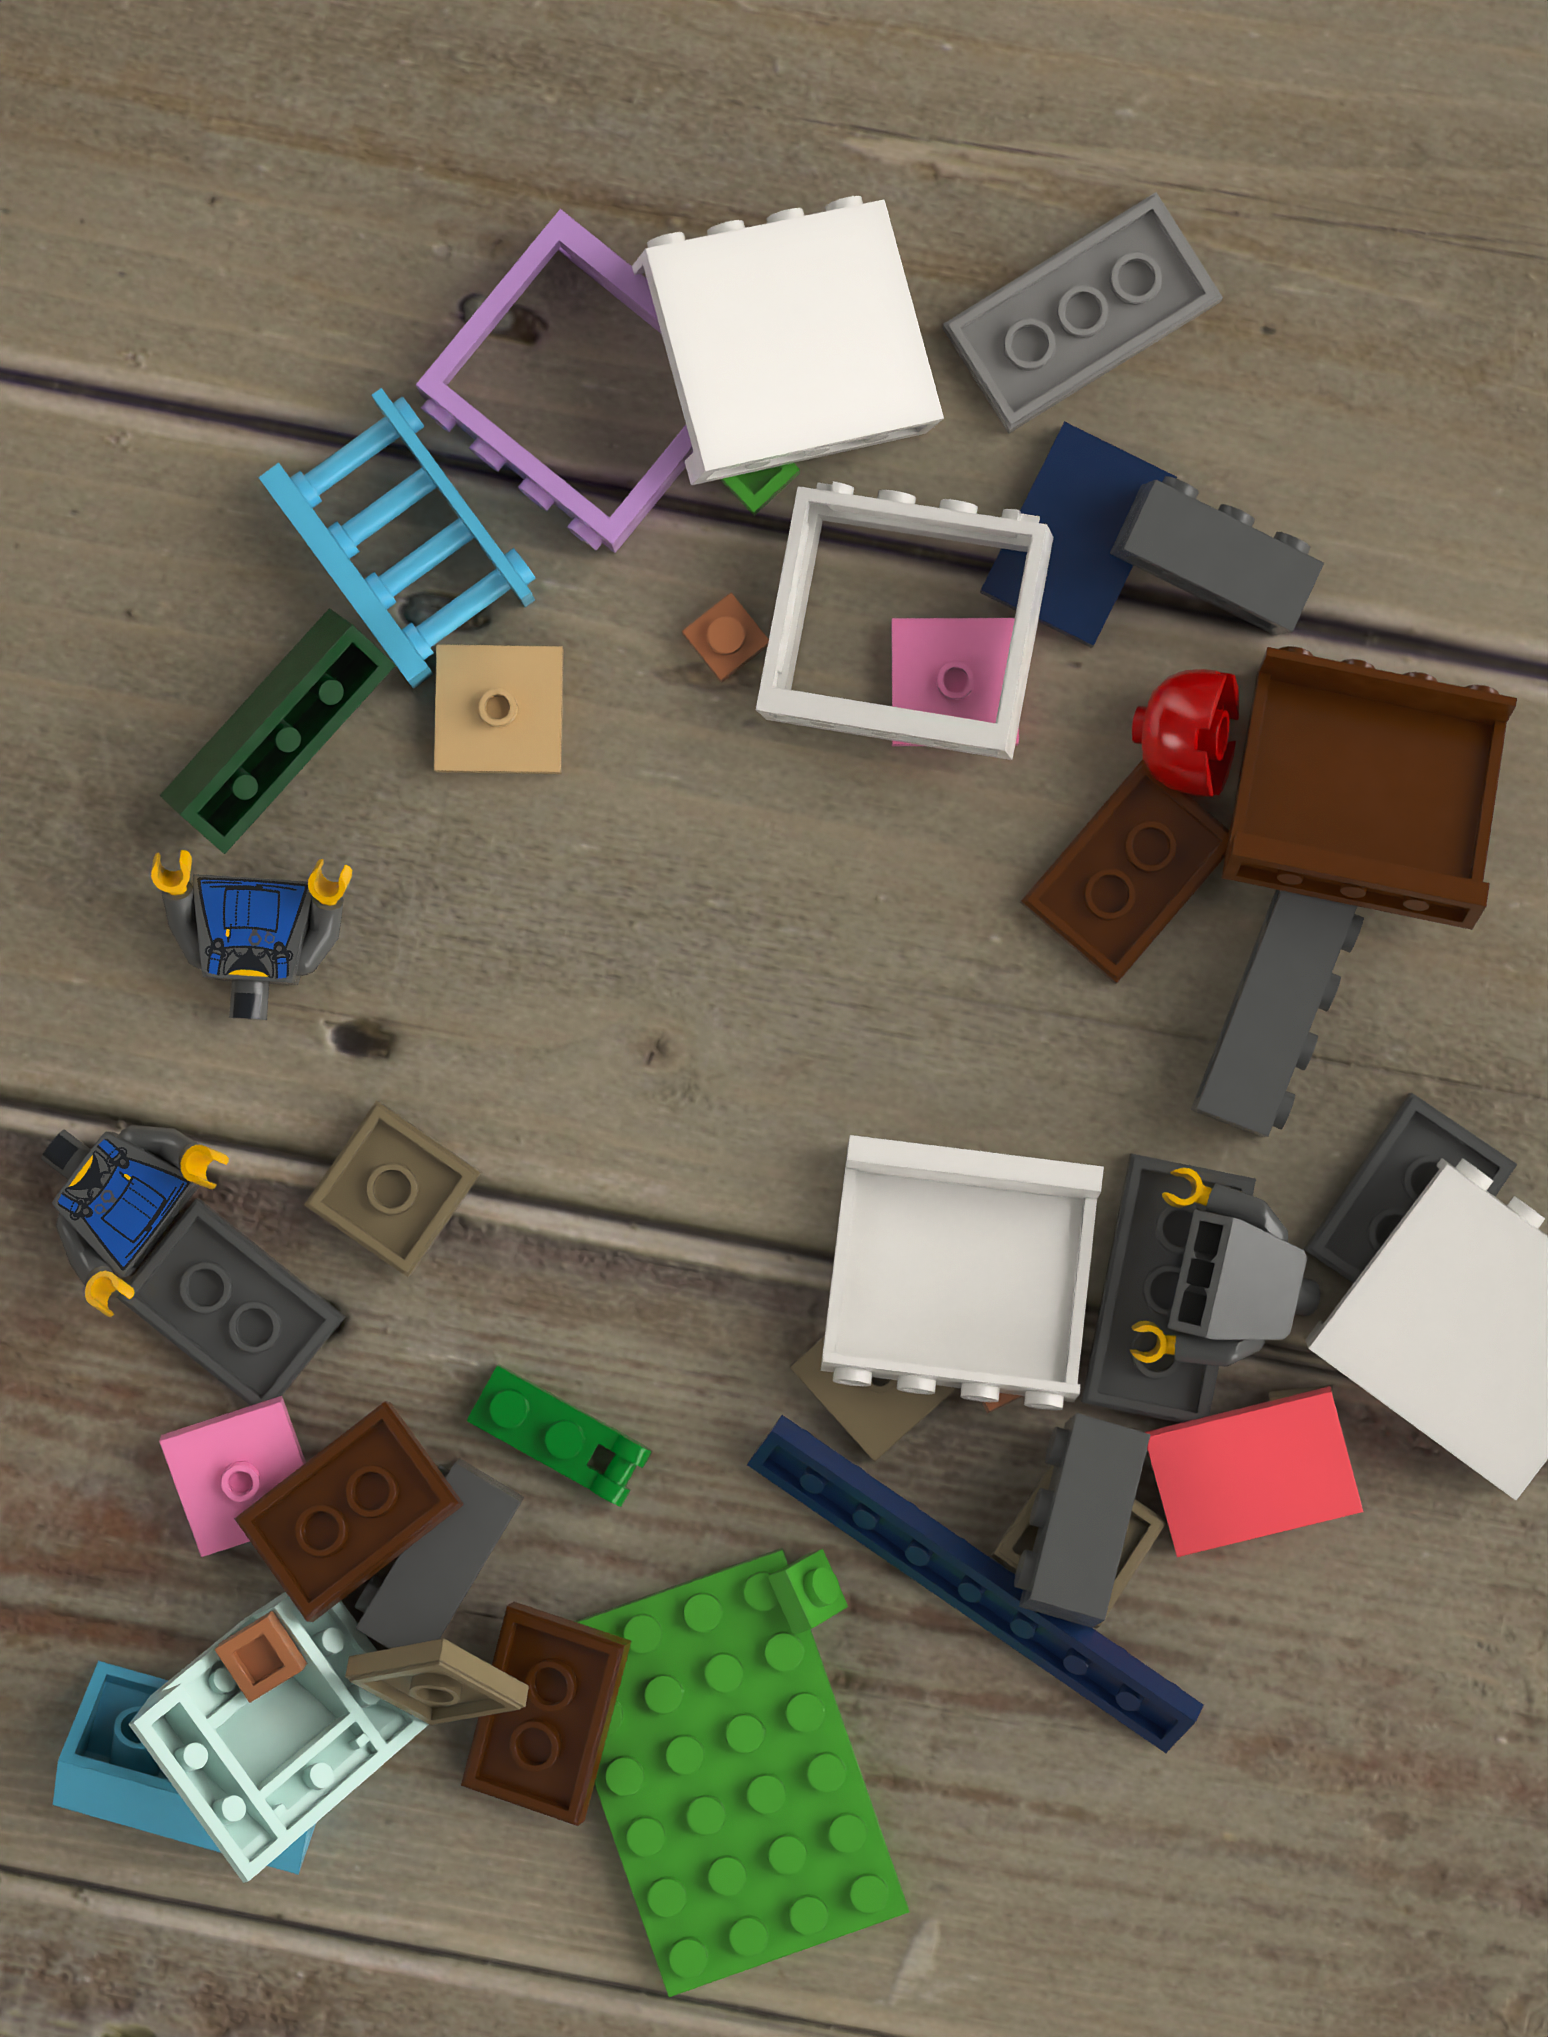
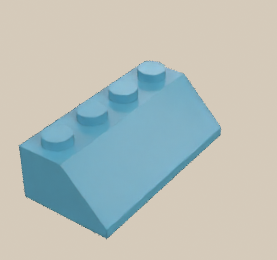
M98 1661L58 1759L53 1805L221 1853L129 1726V1723L150 1695L168 1682V1680ZM316 1823L267 1866L299 1875Z

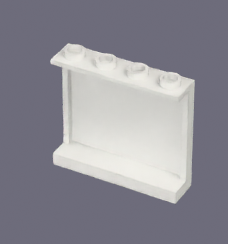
M851 196L829 203L825 206V212L804 216L802 208H792L770 215L766 218L767 224L745 228L744 221L733 220L709 228L707 230L708 236L685 240L684 233L675 232L656 237L647 242L648 248H645L632 265L634 275L645 273L693 448V453L685 460L691 485L926 434L944 419L885 200L863 204L861 196Z
M850 1135L847 1147L821 1371L834 1372V1382L851 1386H871L872 1377L897 1380V1390L915 1394H935L936 1385L961 1388V1398L979 1402H998L999 1393L1025 1396V1406L1043 1410H1062L1063 1401L1074 1402L1080 1394L1081 1384L1077 1383L1097 1198L1101 1193L1104 1167Z
M1441 1158L1436 1165L1439 1171L1325 1322L1320 1320L1305 1341L1312 1352L1514 1500H1517L1548 1460V1235L1538 1229L1545 1218L1515 1196L1506 1205L1490 1194L1487 1189L1493 1183V1180L1462 1158L1458 1165L1454 1167Z

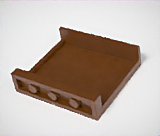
M1286 646L1279 649L1267 647L1255 680L1221 878L1472 930L1487 906L1490 883L1483 882L1506 726L1516 707L1517 698L1500 695L1497 690L1485 685L1461 687L1438 682L1436 678L1426 673L1408 672L1398 674L1378 670L1372 664L1363 660L1347 659L1339 662L1315 657L1310 651L1300 647Z

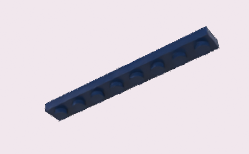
M781 1415L747 1463V1466L1164 1753H1167L1197 1721L1204 1704L1095 1629L1019 1607L1023 1589L1014 1587L1016 1574L1004 1568L972 1546L967 1540L956 1535L924 1513L916 1505L892 1491L866 1473L861 1467L847 1460L785 1416Z

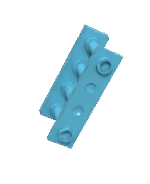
M380 388L371 396L385 417L305 475L298 471L289 477L280 463H277L258 478L414 689L433 675V672L424 661L434 653L431 649L432 646L510 589H512L523 606L527 607L535 601L527 585L536 578L514 548L503 554L415 433L424 428V425L404 397L401 396L392 403L384 390ZM400 437L421 465V468L342 526L336 521L326 528L313 510L315 506L322 502L319 496ZM437 488L459 518L380 576L373 572L364 579L350 560V558L360 552L356 546ZM472 539H475L496 569L415 627L411 622L401 630L387 611L388 608L397 603L393 597Z

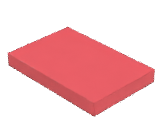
M1330 1386L1145 1432L1151 1434L1147 1449L1177 1557L1363 1512Z

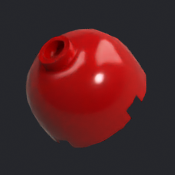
M1208 669L1184 670L1168 676L1154 689L1147 707L1138 706L1136 708L1132 722V741L1135 744H1142L1143 760L1153 778L1172 790L1202 797L1220 795L1229 777L1236 746L1235 740L1228 742L1229 719L1239 720V689L1235 675Z

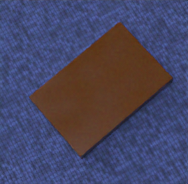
M1142 759L1020 903L1116 984L1225 858L1230 830L1188 794L1172 790L1153 778Z
M385 1401L234 1519L307 1622H314L461 1508L464 1503L393 1405Z
M517 1602L507 1605L492 1666L529 1686L526 1707L520 1710L478 1717L461 1786L576 1826L583 1823L588 1811L632 1641Z

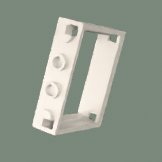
M834 481L832 485L817 483L816 489L798 486L756 711L766 720L1012 760L1054 538L1048 525L1039 523L1040 516L1021 514L1020 510L1003 509L1002 517L977 514L978 507L976 505L959 500L943 499L940 501L939 508L917 505L915 504V496L893 490H879L878 498L853 495L854 488L852 486ZM823 521L1027 552L996 723L791 690Z

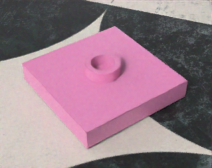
M892 618V707L996 723L1015 618ZM1019 727L1015 746L1019 744ZM892 740V746H923Z
M282 1396L163 1434L159 1441L201 1557L250 1542L234 1518L306 1463Z

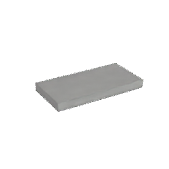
M1155 192L945 322L942 329L1009 434L1216 306L1222 301L1223 297L1159 195Z

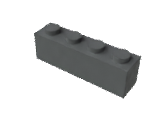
M1281 890L1275 891L1191 1110L1259 1137H1269L1272 1126L1282 1130L1295 1099V1094L1286 1091L1295 1067L1301 1070L1306 1069L1318 1040V1035L1309 1032L1318 1008L1326 1012L1329 1010L1340 984L1341 976L1332 973L1340 950L1350 953L1359 936L1364 917L1355 914L1358 906Z

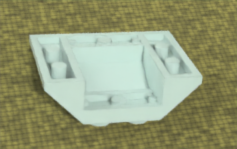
M286 1592L282 1593L238 1623L150 1695L129 1723L131 1729L243 1883L250 1881L429 1725L349 1682V1679L345 1678L349 1656L377 1650L368 1637L356 1629L358 1623L342 1601L338 1602L314 1622H307ZM273 1610L308 1664L303 1671L249 1703L214 1649L223 1640Z

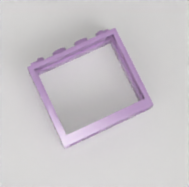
M560 209L421 377L416 386L421 397L426 400L421 409L432 417L436 424L447 432H450L455 425L460 427L475 440L469 449L483 462L497 472L505 464L524 479L518 488L531 501L545 511H548L554 504L573 520L567 528L578 539L586 542L594 550H597L601 544H604L612 552L616 553L685 469V460L693 453L686 425L611 517H608L447 386L557 251L561 252L661 333L647 278L642 274L634 275L631 265Z

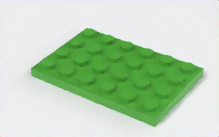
M783 1548L574 1621L632 1641L599 1764L595 1787L669 1997L909 1913L905 1895L812 1630L793 1635L769 1581V1575L788 1565Z

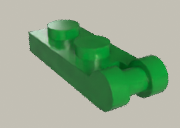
M499 1364L493 1371L466 1420L619 1507H622L631 1491L626 1485L636 1467L643 1468L652 1453L651 1449ZM598 1444L615 1453L604 1473L588 1465Z

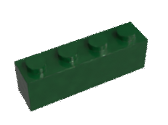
M329 608L159 796L223 854H226L396 665L353 624Z

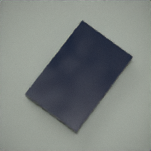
M1065 421L1020 512L1021 514L1040 516L1039 523L1047 524L1054 537L1038 622L1093 648L1133 568V565L1111 555L1110 552L1136 495L1143 484L1155 479L1162 482L1165 476L1177 479V476ZM1001 548L980 593L1016 611L1027 552Z

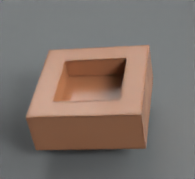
M729 593L682 631V635L721 683L767 648L769 641L732 593Z
M273 1610L223 1640L214 1649L249 1703L303 1671L308 1664Z

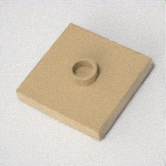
M436 645L434 771L442 773L562 774L563 646Z

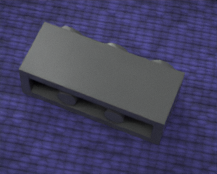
M1165 476L1162 482L1155 479L1141 485L1111 549V555L1276 636L1293 632L1324 565V562L1308 555L1311 547L1307 543L1283 532H1276L1273 538L1253 528L1255 519L1246 512L1226 504H1220L1217 510L1197 500L1199 491L1179 479Z
M1076 1413L1065 1423L1064 1429L1060 1427L1054 1428L1045 1458L1046 1464L1054 1466L1048 1490L1044 1488L1038 1490L1030 1516V1525L1039 1527L1033 1551L1026 1549L1023 1551L1014 1580V1587L1023 1589L1019 1607L1091 1628L1105 1621L1151 1434Z
M460 1458L454 1463L451 1470L439 1465L438 1469L464 1505L396 1557L397 1560L385 1580L375 1574L372 1576L354 1606L364 1613L356 1629L389 1649L440 1639L523 1501L524 1496Z

